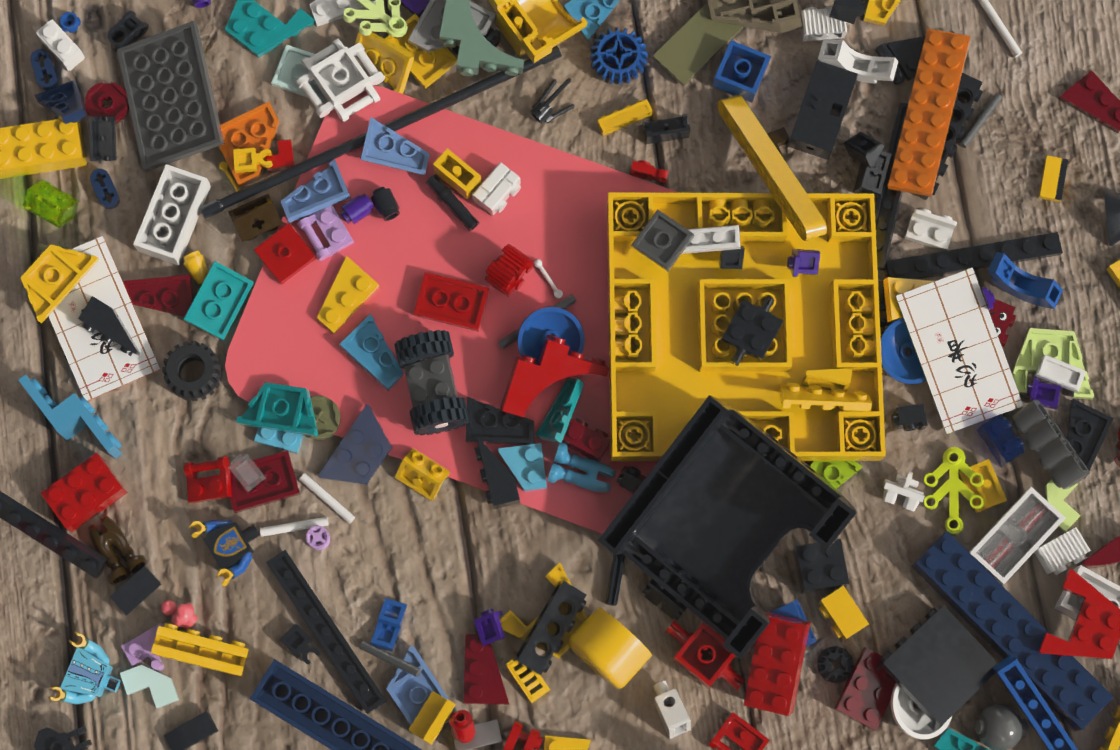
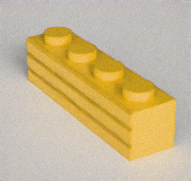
M647 99L639 100L632 106L627 105L620 111L615 110L608 116H601L597 120V125L602 136L651 116L652 109Z

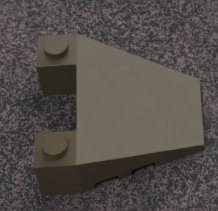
M708 0L713 21L778 33L803 28L797 0H786L775 3L774 0Z

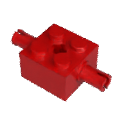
M674 620L665 631L681 644L680 651L672 660L707 689L711 687L717 678L724 679L736 691L745 682L746 679L730 667V662L736 655L722 645L726 640L706 623L702 622L694 633L691 632L689 634ZM700 651H709V658H711V660H702V654L700 653Z

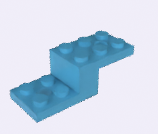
M25 374L19 379V382L56 431L67 441L88 426L106 451L115 459L123 454L119 449L122 446L121 443L110 431L106 432L109 427L97 413L93 415L96 410L84 396L79 398L73 393L57 405L53 399L46 395L48 392L35 377L30 379Z

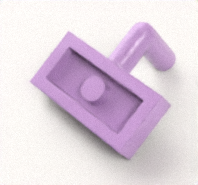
M163 623L158 624L121 646L133 667L150 658L153 669L157 671L164 669L161 658L151 654L158 626L163 627Z

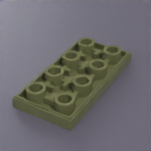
M707 2L652 58L684 87L743 29V26L713 21Z

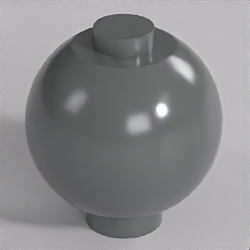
M994 704L985 708L978 716L974 725L975 732L981 742L993 750L1011 749L1021 738L1026 737L1028 733L1027 721L1021 719L1020 715L1013 708L1004 704Z

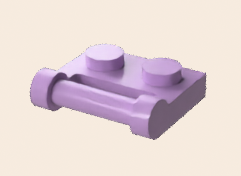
M333 205L309 217H305L297 223L299 228L304 230L316 250V256L319 261L325 260L354 243ZM313 224H318L330 247H323L312 228Z

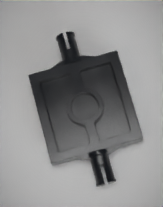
M766 296L761 307L745 300L739 306L722 337V341L732 345L736 350L730 360L732 364L735 362V365L739 366L744 355L753 356L760 361L766 355L784 321L769 312L775 301L772 297L770 299V296Z

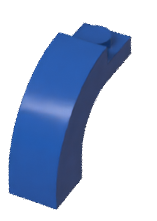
M1000 252L996 253L990 264L988 272L993 276L991 281L997 287L1025 302L1055 309L1063 289L1054 279L1029 274L1018 268L1004 253Z

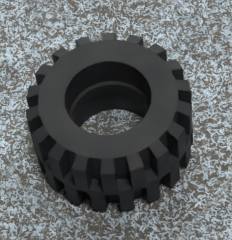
M185 341L181 347L179 344L174 346L176 350L174 352L170 350L167 353L169 358H164L163 363L165 367H162V372L165 375L164 380L169 388L178 397L181 396L187 401L188 399L198 401L197 398L200 397L202 400L206 399L208 393L212 395L214 393L213 389L215 387L218 388L220 385L219 379L222 380V366L212 349L203 343L200 345L197 341H192V344ZM195 360L204 363V373L198 380L186 382L181 379V370L186 363Z

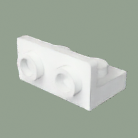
M924 208L915 209L911 215L904 239L941 251H947L957 222L946 215L937 216L931 214V211Z

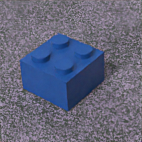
M731 40L715 75L712 87L731 95L740 94L744 100L753 103L771 56Z

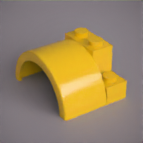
M488 0L497 12L495 23L519 57L527 54L533 63L550 54L553 47L583 30L588 24L584 17L581 20L573 18L558 0Z

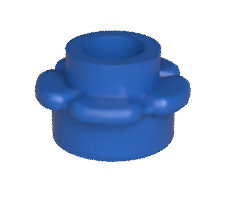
M72 12L64 13L59 20L60 28L64 32H76L78 26L81 25L80 18Z

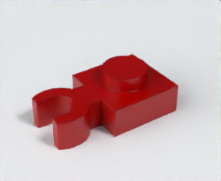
M644 160L633 161L630 175L649 181L653 179L665 184L669 171L664 169H655L654 166Z

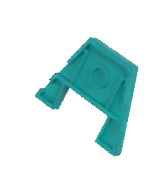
M237 0L225 31L259 58L280 46L283 41L291 36L295 37L308 26L310 28L316 22L314 18L300 8L287 24H284L256 1Z

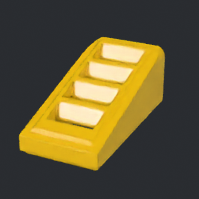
M852 369L806 370L802 384L808 386L816 385L828 390L839 388L847 392L851 383Z
M514 658L505 664L531 703L550 691L541 675L530 672L520 679L519 675L526 671L527 668L521 667L515 671L514 667L518 663L513 661ZM535 676L537 680L526 687L524 683ZM538 684H541L542 688L531 695L529 691Z

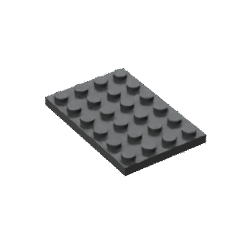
M191 21L117 49L143 170L150 171L224 144L196 22Z

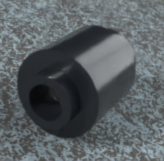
M380 187L373 191L371 200L379 216L384 221L396 218L400 214V207L391 189Z

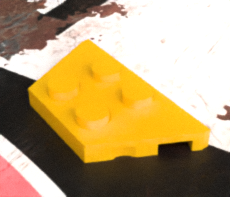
M50 244L21 276L23 286L26 288L28 298L40 323L45 321L98 262V257Z

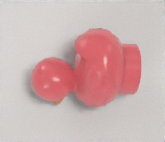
M166 600L161 604V612L165 616H172L171 624L178 626V628H183L185 631L190 629L199 618L194 614V607L191 603L180 604L176 607L172 600Z

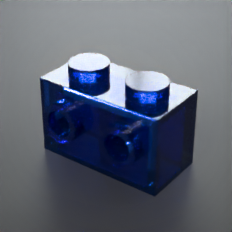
M999 414L981 425L977 432L1002 468L1026 451L1022 439L1019 436H1015L1011 430L1012 425L1010 421Z

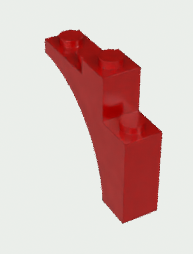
M552 336V339L546 337L538 363L535 362L536 358L528 355H523L522 358L516 356L500 408L504 412L524 417L534 398L554 382L579 374H595L607 377L610 368L605 365V361L592 357V360L583 358L584 354L576 351H571L569 354L570 346L561 337Z

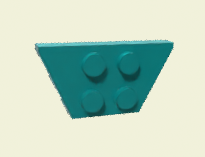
M265 382L259 389L257 396L253 397L248 403L250 407L243 416H238L236 419V423L240 425L318 436L310 392L306 388Z

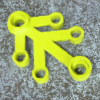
M958 447L948 448L943 454V463L933 473H928L924 477V482L928 487H935L938 484V479L949 470V479L933 495L925 497L924 505L926 508L933 510L938 506V502L949 493V518L945 521V528L952 535H958L964 529L963 521L959 518V492L970 502L973 509H981L984 505L983 498L975 495L959 479L960 470L970 479L972 486L980 487L984 483L983 476L980 473H975L965 463V454ZM956 454L958 459L954 462L951 461L950 456ZM931 476L935 477L933 484L927 483V479ZM979 476L981 478L980 483H973V478ZM929 499L935 500V504L933 506L927 505V501ZM974 499H980L981 504L979 506H974ZM957 521L958 526L954 529L951 528L950 523Z

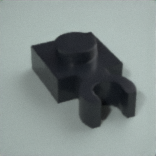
M297 624L279 639L295 657L301 652L303 661L308 665L312 664L308 660L309 653L313 652L318 657L320 656V652L316 648L308 646L312 640Z

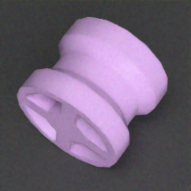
M313 526L308 530L306 540L312 549L323 550L330 543V535L324 527Z

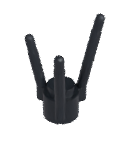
M567 78L544 101L557 83V80L554 79L540 99L532 106L533 109L530 113L540 124L544 121L549 124L554 118L575 107L574 104H571L551 115L553 109L549 105L571 82V78Z

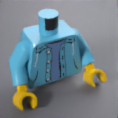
M74 632L80 639L76 643L71 640L69 642L74 647H77L61 687L49 688L55 689L57 695L54 698L47 697L48 700H61L62 702L77 705L91 702L95 697H101L104 689L116 693L121 680L110 676L113 667L109 665L110 658L100 645L85 639L81 633Z

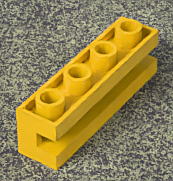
M164 623L163 627L158 626L151 654L239 677L242 676L249 649L244 648V643L233 640L231 644L222 642L223 638L214 635L204 638L200 636V632L187 629L186 633L177 631L178 626Z

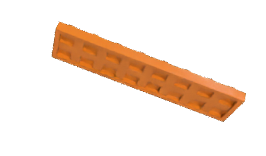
M927 28L888 189L932 197L970 43L969 35Z

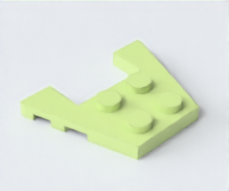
M1030 328L1027 331L1012 371L1019 394L1025 395L1027 393L1028 372L1036 373L1044 354L1085 370L1074 331ZM1087 371L1077 393L1072 391V398L1089 400L1094 398L1093 390H1091Z

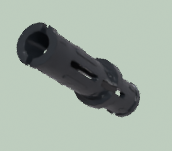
M437 174L432 175L426 181V185L438 196L437 199L450 209L469 232L476 228L480 222L453 194L451 187H447Z

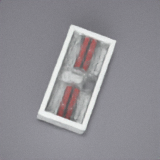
M1030 487L976 543L969 553L1001 585H1004L1066 518L1034 488Z

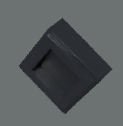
M741 246V249L722 250L719 260L720 269H742L744 246Z

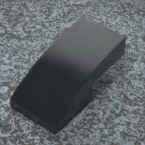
M206 711L165 734L164 737L171 750H187L217 733L218 729L209 711Z

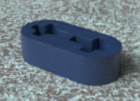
M44 49L35 50L31 55V63L36 81L43 90L52 89L58 83L52 58ZM40 56L44 57V67L38 62ZM46 72L50 77L49 83L47 84L44 82V73Z
M95 169L90 174V182L99 202L106 209L116 208L120 203V197L110 175L104 169ZM99 175L104 178L105 186L103 187L97 181ZM108 191L111 196H114L111 203H108L106 200L107 197L104 192Z

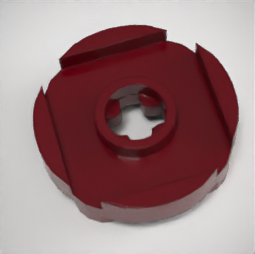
M114 82L95 84L88 90L85 97V109L89 117H115L116 123H118L126 116L130 109L125 90ZM111 99V106L103 108V100L109 101Z

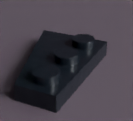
M467 397L469 423L466 424L467 443H478V440H481L483 443L533 444V420L504 412L492 405Z

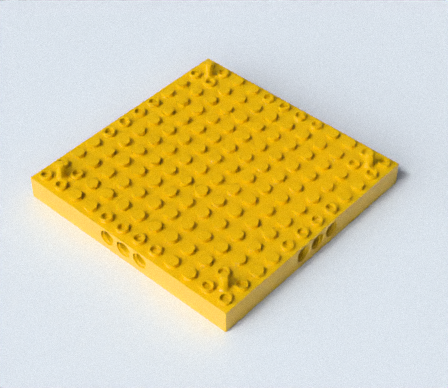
M608 192L606 209L611 461H659L709 395L726 403L750 419L802 461H881L886 456L874 194L807 193L824 218L827 233L803 241L771 193ZM659 210L687 230L739 225L740 246H744L745 251L742 269H720L721 251L681 254L667 272L632 248L631 245L656 211ZM792 249L819 250L818 274L798 273L797 277H793L790 270L787 269L788 256H792ZM766 296H770V299L772 297L775 301L769 312L784 321L762 361L753 356L744 355L739 366H736L735 362L732 364L730 360L736 350L732 345L722 341V337L739 306L745 300L761 307ZM849 368L852 369V376L847 392H865L867 395H870L872 401L871 411H847L840 409L839 406H835L831 410H823L817 405H811L810 409H801L798 404H791L790 408H782L779 389L780 384H787L789 382L797 383L802 387H809L802 384L806 370Z

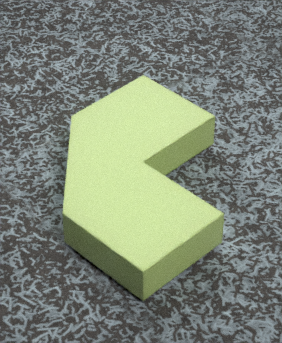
M1051 479L1045 485L1046 500L1066 518L1058 526L1065 533L1080 517L1064 501L1078 484L1076 483L1070 489L1064 490L1062 487L1058 488Z

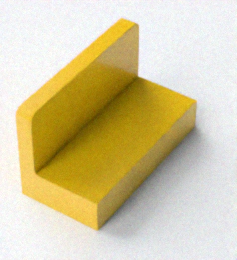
M434 691L431 692L410 726L409 731L432 745L455 709L456 704Z

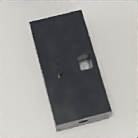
M818 60L816 61L787 147L829 160L858 73Z

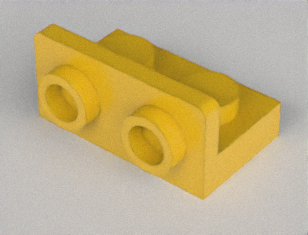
M412 449L402 460L395 478L430 501H433L442 483L449 476L450 471L416 449Z

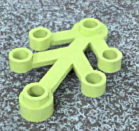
M355 0L366 10L346 8L343 12V19L348 23L354 22L355 19H379L383 22L371 23L370 21H362L359 32L364 36L370 35L372 31L387 32L393 37H402L407 33V24L400 17L401 0H388L387 7L391 11V17L385 13L384 0H375V4L370 0Z

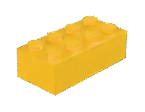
M55 119L0 128V179L87 166L83 129L80 121L64 124L61 120Z

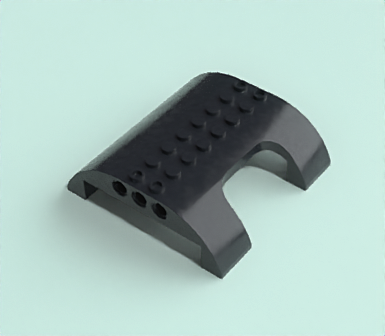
M709 395L598 541L614 555H625L726 639L722 645L741 660L770 624L767 615L756 602L752 591L753 579L759 568L785 535L796 528L810 531L809 536L828 550L857 514V511L827 480L770 434L734 408Z

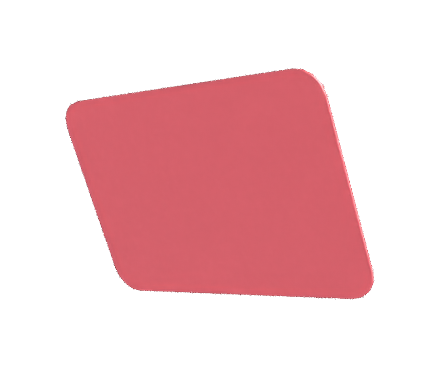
M373 86L380 97V101L374 104L372 102L349 116V119L345 122L341 121L335 109L324 117L307 159L366 133L370 117L384 125L429 103L384 87ZM366 90L343 103L342 107L344 109L367 96L368 93ZM443 109L395 131L400 136L430 153L425 175L363 161L361 156L364 146L335 159L351 198L336 203L333 207L352 237L353 244L325 260L319 261L316 256V250L304 230H301L297 224L303 218L289 223L284 213L281 220L282 224L279 225L277 231L289 223L315 254L316 259L282 285L267 266L263 264L229 345L225 369L231 387L238 397L248 403L253 397L257 396L259 389L265 382L306 388L310 392V397L325 396L331 399L337 405L341 414V423L333 435L342 439L364 407L369 405L393 447L388 456L403 460L412 449H416L449 470L448 478L483 491H488L487 482H482L480 469H484L482 460L477 461L474 449L478 447V443L466 442V424L457 429H451L450 431L438 434L415 435L409 413L413 405L405 369H402L404 376L387 391L342 350L339 344L370 314L397 362L398 359L394 346L396 341L409 337L412 334L416 335L419 332L446 330L450 334L454 351L453 357L449 360L458 397L465 399L466 408L467 397H470L501 410L500 406L516 356L520 358L522 356L518 349L517 340L504 349H501L497 342L520 328L523 321L532 312L544 307H553L572 294L576 302L565 310L573 314L583 328L585 337L582 352L584 354L583 358L592 360V357L605 361V365L609 367L606 209L608 192H679ZM447 148L481 175V183L500 162L521 178V189L514 197L510 195L506 200L507 205L501 213L496 212L493 216L473 201L472 195L466 199L440 178L447 187H451L453 194L480 222L470 232L450 209L437 199L438 196L426 185V181L436 174L434 173L433 163ZM331 161L301 174L294 190L301 185L305 186L313 179V175L328 168ZM380 187L390 188L400 207V214L396 218L384 221L374 206L370 210L371 213L355 225L352 222L347 223L340 214L343 211L341 207L357 195L361 196L365 193L372 202L373 191ZM313 224L312 228L323 247H330L318 224ZM510 244L529 257L531 261L534 262L536 259H540L543 268L557 289L563 292V296L560 299L554 297L553 289L539 268L533 266L529 273H524V276H522V279H524L522 286L517 291L514 289L509 297L484 280L488 275L485 271L493 260L504 254L501 251L504 246ZM346 256H348L379 284V288L333 334L318 321L317 316ZM425 272L490 289L478 332L414 316L413 313ZM549 334L546 337L552 339L553 335ZM609 372L607 377L595 374H579L563 378L546 387L534 398L524 417L534 421L533 444L541 443L547 489L524 491L514 476L520 498L519 504L600 534L605 532L635 493V491L631 492L619 486L620 483L616 482L620 474L624 475L621 472L623 467H636L641 471L642 475L647 477L658 461H611L609 444L600 462L615 470L614 478H609L598 474L596 480L611 485L609 492L587 490L572 483L564 482V479L550 483L547 479L553 463L567 470L570 469L581 474L587 473L577 468L569 467V465L553 462L559 443L541 440L535 436V433L566 379L575 378L583 382L584 386L571 419L576 420L578 418L588 424V428L594 431L596 429L602 430L608 434L607 438L610 439ZM484 443L512 474L508 465L500 456L498 448L522 446L524 444ZM568 448V453H570L572 456L575 454L579 457L587 458L582 454Z

